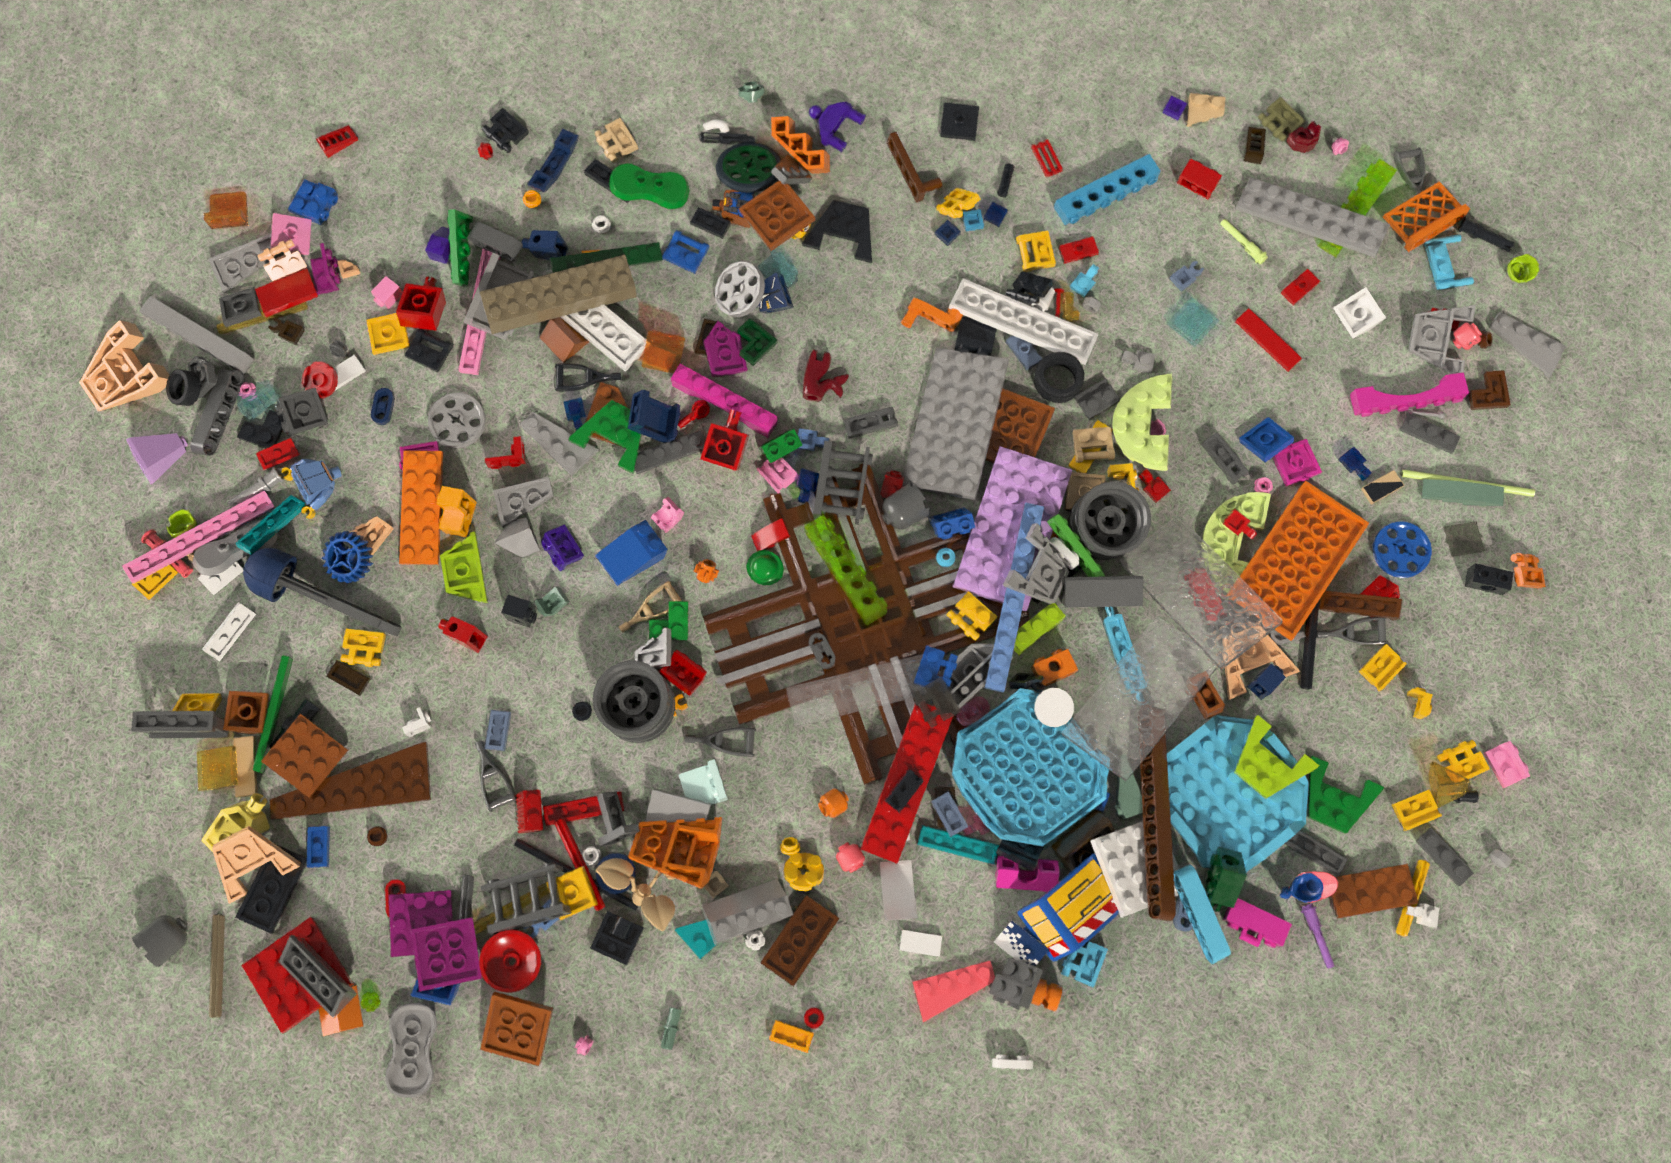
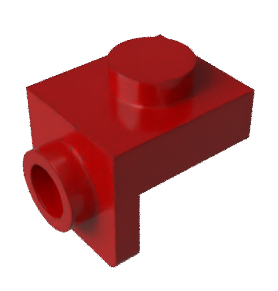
M896 470L886 472L880 493L883 498L889 497L902 488L905 477L901 475V472Z

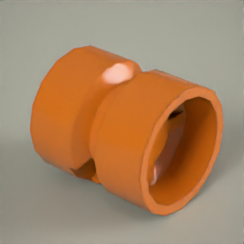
M1040 978L1031 1004L1037 1006L1043 1004L1044 1008L1056 1011L1062 996L1063 986L1052 982L1047 984L1046 980Z

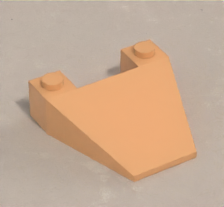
M119 320L106 333L79 382L98 411L159 393L167 385L169 373L164 366L148 363L143 367L132 351L144 339L137 326L133 323Z

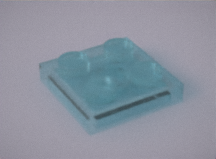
M1191 297L1167 322V325L1195 348L1216 326L1219 320Z

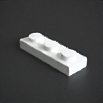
M238 602L202 650L220 661L256 614Z

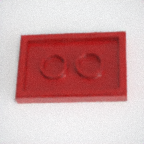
M307 268L255 289L265 317L319 297Z

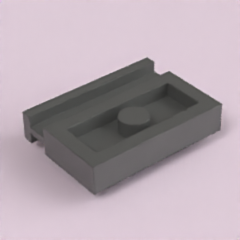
M1106 378L1074 397L1088 420L1119 403L1121 400L1112 386L1108 384Z

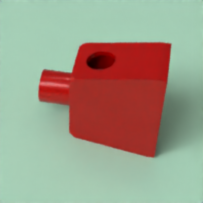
M453 616L449 620L443 618L438 625L439 629L443 630V634L449 639L477 653L480 652L488 637L477 627Z

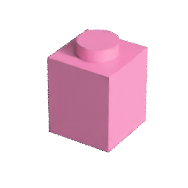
M387 276L371 291L374 296L373 301L381 308L385 306L387 309H390L403 293L401 288Z

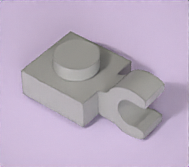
M1137 350L1136 354L1124 351L1121 362L1133 364V370L1151 373L1155 354Z

